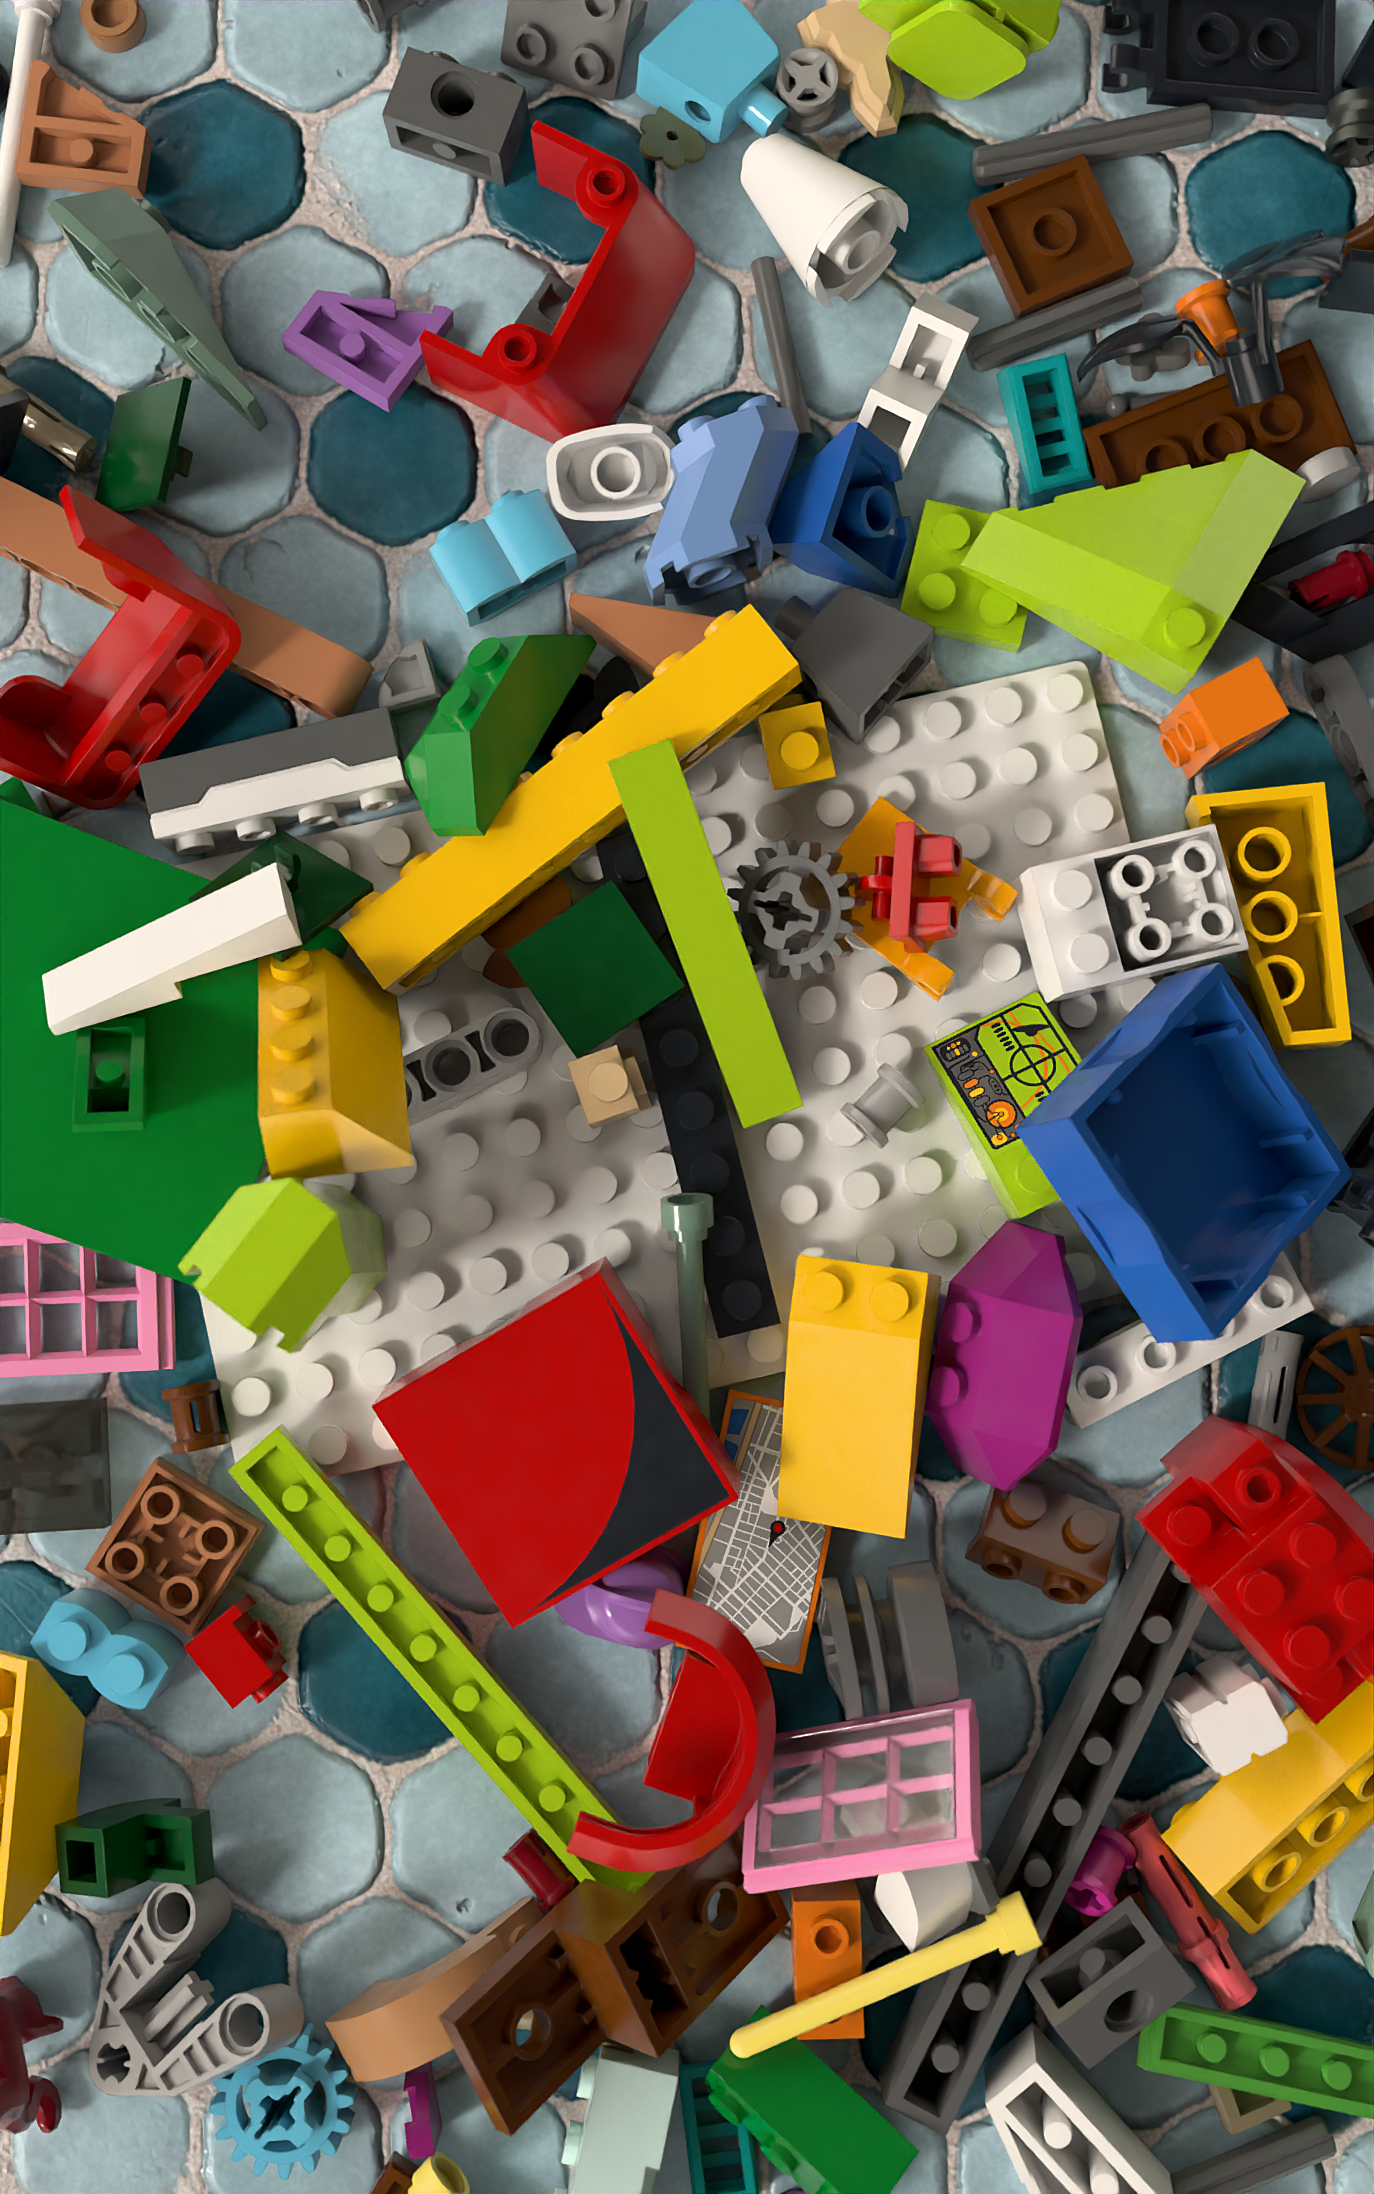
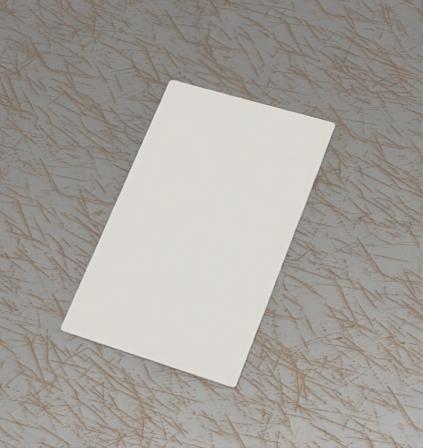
M1080 661L1067 662L896 701L858 745L852 742L826 717L824 721L836 777L832 779L772 791L759 733L727 740L684 774L726 893L728 888H743L745 881L737 872L739 865L759 866L755 856V850L758 848H772L777 852L778 841L796 840L799 848L804 841L821 843V857L827 852H835L879 796L931 834L954 836L962 845V856L979 869L1000 878L1010 886L1011 882L1029 867L1131 843L1088 668ZM418 810L296 839L372 882L373 892L379 891L383 894L402 879L399 876V872L406 863L423 852L435 853L452 838L438 837L431 829L423 810ZM628 819L608 833L605 838L632 832ZM596 846L589 848L556 874L569 887L572 896V906L605 884ZM257 847L176 865L175 867L213 881ZM787 868V869H785V870H783V871H781V872H788L789 868ZM781 872L772 878L766 888L770 889L779 883ZM728 896L732 910L738 911L739 902ZM972 900L965 905L959 913L958 935L938 940L928 952V955L936 958L955 973L952 978L954 982L938 1002L925 994L903 972L851 933H847L844 939L852 947V954L845 957H837L831 954L835 970L829 973L818 974L813 969L811 979L794 981L790 972L785 978H770L769 963L764 966L754 967L804 1106L744 1129L740 1123L714 1050L713 1054L781 1323L718 1339L704 1285L709 1389L786 1371L789 1316L798 1254L932 1273L942 1276L940 1293L947 1295L949 1282L1006 1221H1016L1064 1236L1067 1253L1064 1257L1073 1274L1080 1303L1124 1293L1061 1198L1022 1218H1007L922 1050L924 1046L1035 991L1040 995L1016 904L1001 923L988 916ZM792 901L778 902L782 906L789 907V911L796 913L798 920L812 918L809 915L800 913L801 909L792 906ZM349 911L329 927L339 930V927L351 919ZM738 923L740 932H742L740 923ZM818 932L811 936L808 947L801 948L800 953L814 947L825 933ZM481 935L468 943L401 997L397 996L403 1057L504 1008L520 1009L530 1015L542 1033L544 1040L542 1053L537 1062L528 1069L410 1126L413 1166L303 1179L343 1186L382 1217L384 1231L382 1239L384 1253L387 1256L388 1272L357 1312L327 1317L301 1351L289 1354L276 1346L284 1336L283 1333L270 1326L264 1335L259 1337L245 1329L199 1292L217 1379L220 1380V1393L235 1463L281 1424L328 1478L405 1460L371 1407L384 1388L459 1342L485 1334L499 1327L519 1312L528 1301L604 1256L608 1258L653 1331L658 1349L667 1368L683 1387L676 1242L669 1239V1230L662 1227L660 1203L661 1198L682 1192L639 1019L584 1056L616 1045L619 1051L631 1047L652 1108L592 1129L588 1125L567 1062L577 1058L528 987L506 988L483 977L484 966L495 949L489 946ZM348 944L343 960L376 980L351 945ZM746 946L750 956L753 949L751 946ZM1164 973L1103 991L1049 1003L1046 1006L1083 1060L1165 976ZM514 1023L506 1025L499 1031L496 1037L497 1051L501 1055L508 1057L521 1054L529 1044L530 1035L528 1028ZM453 1052L445 1056L439 1064L438 1071L444 1085L454 1086L465 1081L470 1074V1059L463 1052ZM885 1062L910 1081L923 1095L926 1102L919 1109L912 1107L886 1134L889 1142L881 1149L860 1133L841 1113L840 1109L847 1102L854 1104L879 1078L877 1069ZM405 1081L407 1105L409 1106L412 1100V1091L409 1084ZM267 1157L256 1184L271 1181Z

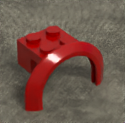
M657 1587L644 1625V1631L690 1649H685L670 1691L644 1767L643 1785L693 1802V1817L667 1827L635 1828L614 1823L580 1810L566 1850L567 1853L603 1866L629 1872H657L685 1865L702 1857L729 1837L752 1809L763 1788L771 1765L775 1744L776 1716L771 1684L765 1667L749 1639L733 1622L712 1607Z

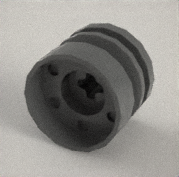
M930 1559L889 1566L886 1577L887 1598L874 1600L869 1583L862 1571L852 1573L855 1604L844 1605L836 1576L820 1579L822 1596L817 1622L829 1685L832 1686L842 1704L846 1721L863 1718L860 1686L871 1685L879 1715L889 1713L891 1701L890 1681L903 1679L906 1691L915 1708L958 1701L959 1682L952 1637L940 1584Z

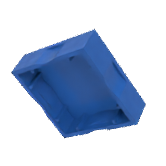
M1220 962L1164 977L1015 1128V1131L1157 1343L1216 1340L1267 1279L1271 1267L1282 1250L1295 1237L1311 1226L1353 1175L1350 1167L1309 1102L1298 1092L1283 1072L1270 1046L1268 1037Z

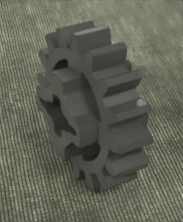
M780 840L777 844V852L772 848H758L755 850L758 867L754 865H739L737 868L740 877L745 881L743 888H728L727 896L739 902L738 911H733L737 923H740L745 945L751 946L753 949L750 954L753 967L764 966L769 963L770 978H785L790 972L794 981L811 979L813 969L818 974L829 973L835 970L831 954L837 957L850 956L853 949L844 939L846 934L863 932L864 925L857 920L851 919L852 910L866 905L865 898L850 897L848 890L859 879L857 873L839 874L837 870L841 865L843 856L840 853L827 852L821 857V843L804 841L799 848L796 840ZM789 868L788 872H781V871H783V870ZM781 872L779 883L770 889L766 888L772 878ZM823 887H825V889H826V891H827V894H828V897H827V895H826V893H825ZM792 901V906L801 909L800 913L809 915L812 918L798 920L796 913L789 911V907L782 906L778 902ZM818 932L825 933L814 947L800 953L801 948L808 947L811 936Z

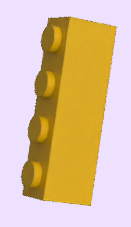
M325 948L299 949L283 962L269 954L258 957V1117L271 1181L286 1178L309 1179L413 1166L397 995L385 991L376 980Z
M1366 1680L1317 1725L1307 1720L1298 1709L1280 1718L1288 1732L1286 1744L1262 1757L1254 1752L1251 1754V1762L1226 1776L1220 1774L1218 1783L1198 1801L1194 1800L1186 1803L1175 1813L1170 1827L1160 1836L1212 1897L1251 1937L1259 1932L1374 1823V1685Z

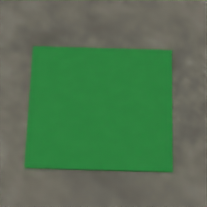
M0 799V1218L194 1286V1282L201 1274L185 1275L178 1265L238 1188L256 1184L266 1158L258 1117V958L181 980L180 986L183 998L116 1017L146 1018L148 1031L146 1085L151 1119L144 1130L74 1133L72 1117L77 1029L55 1036L49 1028L42 975L188 905V898L209 884L211 880ZM328 926L300 949L325 948L343 960L349 943L339 930Z

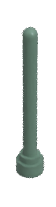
M678 1193L661 1198L660 1203L662 1227L669 1230V1239L676 1242L683 1388L694 1398L711 1425L702 1240L708 1238V1228L714 1225L713 1197L704 1193Z

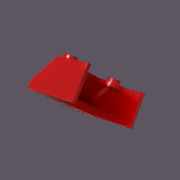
M536 120L531 129L538 184L575 201L586 219L607 229L551 335L531 325L522 323L510 324L501 328L493 335L481 357L426 329L423 330L419 338V344L432 384L554 444L563 437L617 423L694 276L695 247L689 235L628 165Z
M65 484L59 493V497L77 548L100 560L107 580L117 589L127 593L128 597L63 686L41 676L22 675L9 680L0 688V770L84 808L107 810L121 804L130 795L141 780L138 765L156 761L236 656L241 646L242 637L232 611L156 535Z

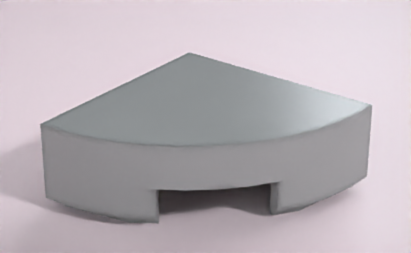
M424 637L402 648L397 654L398 657L387 670L383 682H381L379 688V707L387 706L392 716L439 704L442 699L428 644Z

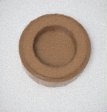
M82 0L80 7L81 22L90 40L96 47L109 53H123L134 48L142 40L146 31V17L139 0Z

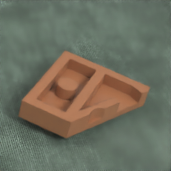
M32 59L15 172L22 184L25 186L85 193L119 187L130 198L144 199L153 143L147 128L123 112L111 111L105 106L101 98L84 87L78 90L55 75L52 67L44 61Z

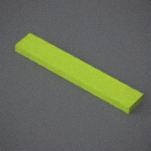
M664 739L606 761L742 1127L744 1129L804 1106L671 739Z

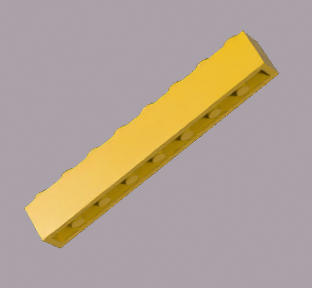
M751 603L739 613L729 610L716 618L704 632L706 639L687 654L681 650L668 656L654 670L653 677L655 679L636 694L632 691H627L616 697L603 710L602 717L604 719L584 735L581 731H578L563 739L551 752L553 759L535 774L529 771L520 774L484 836L451 837L452 839L435 853L431 854L427 851L417 855L400 870L399 876L402 879L383 894L379 891L368 894L350 909L349 916L351 919L338 929L385 991L399 997L404 995L627 819L606 761L670 738L684 775L802 682L799 663Z

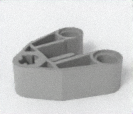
M214 1877L197 1886L163 1883L153 1890L144 1904L101 1984L88 2055V2072L93 2084L100 2092L112 2096L174 2097L211 2084L286 2047L295 2041L300 2034L304 2022L302 2001L290 1986L282 1983L270 1984L233 1995L208 2019L200 2021L183 2039L180 2037L215 2003L211 1997V1994L215 1991L209 1980L201 1981L195 1971H190L159 2002L157 2001L202 1956L200 1952L228 1923L232 1910L231 1896L226 1885L220 1879ZM187 1900L191 1910L190 1920L186 1913ZM258 2009L264 2018L263 2032L258 2025Z

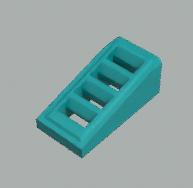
M1066 352L1009 366L996 374L1001 400L1030 495L1092 479ZM1046 382L1048 394L1026 398L1024 387ZM1050 406L1054 407L1056 417L1032 423L1030 411ZM1056 430L1061 431L1063 441L1037 448L1036 435ZM1063 454L1068 455L1070 466L1042 472L1040 460Z
M718 2059L679 2064L678 2084L692 2194H760L751 2132L742 2123L740 2126H736L730 2121L697 2126L696 2112L716 2110V2108L712 2105L708 2096L694 2098L692 2084L704 2082L710 2068ZM738 2135L740 2148L701 2154L699 2141ZM742 2163L743 2176L708 2182L704 2180L703 2169Z

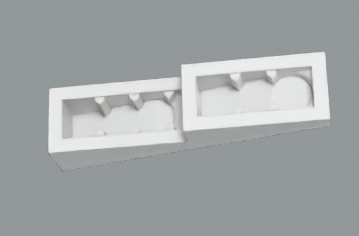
M276 862L43 974L42 980L48 1026L53 1034L56 1036L183 998L180 986L181 980L302 945L292 896Z

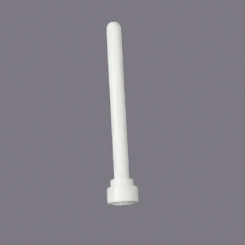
M11 0L15 6L14 12L20 21L0 147V268L7 266L10 262L22 184L15 172L32 59L40 60L45 27L50 26L53 18L60 15L62 0Z

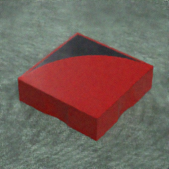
M606 1256L528 1301L519 1312L499 1327L485 1334L459 1342L390 1383L371 1406L512 1629L733 1503L740 1496L741 1474L694 1398L677 1382L667 1368L658 1349L653 1331Z

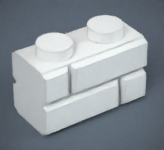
M1217 1654L1195 1666L1194 1675L1190 1676L1184 1672L1171 1679L1162 1698L1183 1740L1216 1773L1219 1772L1223 1776L1249 1764L1252 1753L1255 1752L1258 1756L1262 1757L1287 1743L1288 1732L1280 1718L1289 1714L1288 1708L1273 1682L1268 1677L1261 1679L1250 1663L1239 1667L1227 1657L1224 1658L1222 1655Z

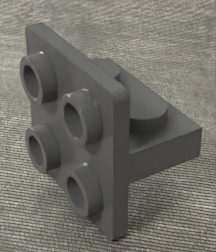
M508 0L500 56L501 62L518 70L607 101H612L618 94L626 49L644 27L648 2L644 0Z

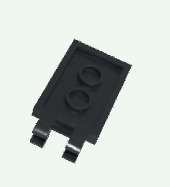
M1112 0V5H1105L1103 9V33L1121 36L1139 30V47L1126 43L1112 45L1110 49V63H1103L1101 91L1120 94L1138 87H1146V104L1181 107L1203 102L1209 104L1211 110L1324 120L1326 118V106L1329 100L1334 97L1336 0Z

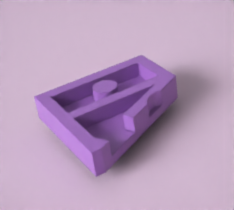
M317 290L282 335L284 349L389 413L425 365L419 344V338L423 330L426 329L445 338L454 326L453 311L446 306L434 305L433 314L399 310L396 308V300L370 297L359 300L345 293Z

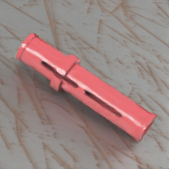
M1141 1812L1128 1818L1115 1831L1126 1837L1134 1846L1137 1854L1133 1864L1179 1937L1177 1948L1185 1960L1195 1963L1217 1999V2004L1221 2010L1232 2011L1242 2007L1255 1996L1257 1986L1249 1978L1227 1942L1229 1937L1228 1929L1221 1919L1213 1918L1187 1877L1185 1870L1179 1864L1170 1847L1160 1837L1162 1834L1155 1825L1151 1813Z

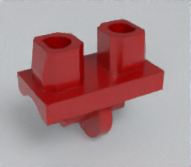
M896 822L894 858L886 855L876 856L874 875L860 877L855 882L854 890L856 897H862L866 901L872 902V921L879 923L890 922L889 937L892 940L904 943V951L906 953H926L927 941L957 936L959 924L957 901L952 896L929 897L930 878L959 877L962 869V845L954 836L925 834L916 822Z

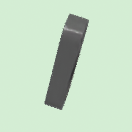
M1334 655L1305 668L1303 672V685L1311 707L1367 822L1374 829V712L1351 665L1344 657Z

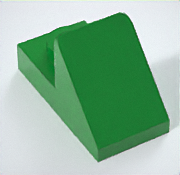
M145 1017L113 1018L77 1029L72 1117L74 1133L144 1130L151 1119L146 1085L148 1031Z

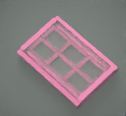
M972 1699L775 1734L773 1757L767 1778L756 1802L745 1817L741 1871L744 1874V1889L749 1894L979 1860V1850L982 1849L979 1720L976 1718L975 1703Z

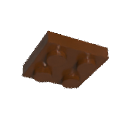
M1084 153L970 201L967 214L1015 319L1123 278L1130 274L1134 265V261Z

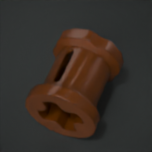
M219 1379L161 1390L162 1400L170 1402L176 1441L171 1444L172 1455L212 1448L231 1442L229 1432L222 1431L215 1395V1392L221 1389ZM192 1401L196 1403L200 1431H197L195 1427Z

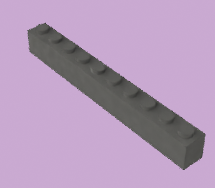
M1223 1513L1228 1518V1520L1234 1525V1527L1240 1529L1225 1513ZM1147 1531L985 1854L996 1873L997 1884L994 1888L998 1898L1001 1899L1020 1891L1041 1941H1043L1208 1607V1603ZM969 1911L967 1921L947 1933L944 1939L987 1921L985 1915ZM1039 1947L1019 1956L1016 1955L1014 1950L1002 1955L998 1948L922 1981L878 2070L885 2105L946 2137Z

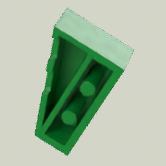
M761 2004L744 2026L772 2015V2013ZM793 2037L747 2058L736 2056L729 2044L710 2068L704 2083L712 2090L708 2096L712 2105L732 2124L740 2126L742 2123L761 2143L760 2149L779 2170L791 2176L807 2194H890L920 2152L801 2040H797V2037Z

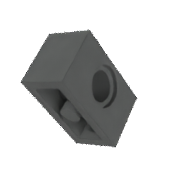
M407 47L382 112L391 148L504 187L530 122L525 86L517 84L510 76L498 71L484 73L459 64L456 59L440 51L426 53L411 47ZM458 108L470 110L461 116L449 115L451 111Z
M1128 1896L1024 1977V1981L1053 2028L1088 2070L1196 1988L1194 1982L1131 1896Z

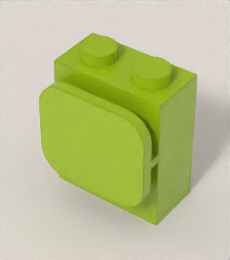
M860 0L857 11L891 34L887 53L897 66L947 98L969 100L1022 72L1026 66L1028 56L1036 51L1043 50L1050 44L1059 27L1060 17L1058 12L1062 0Z

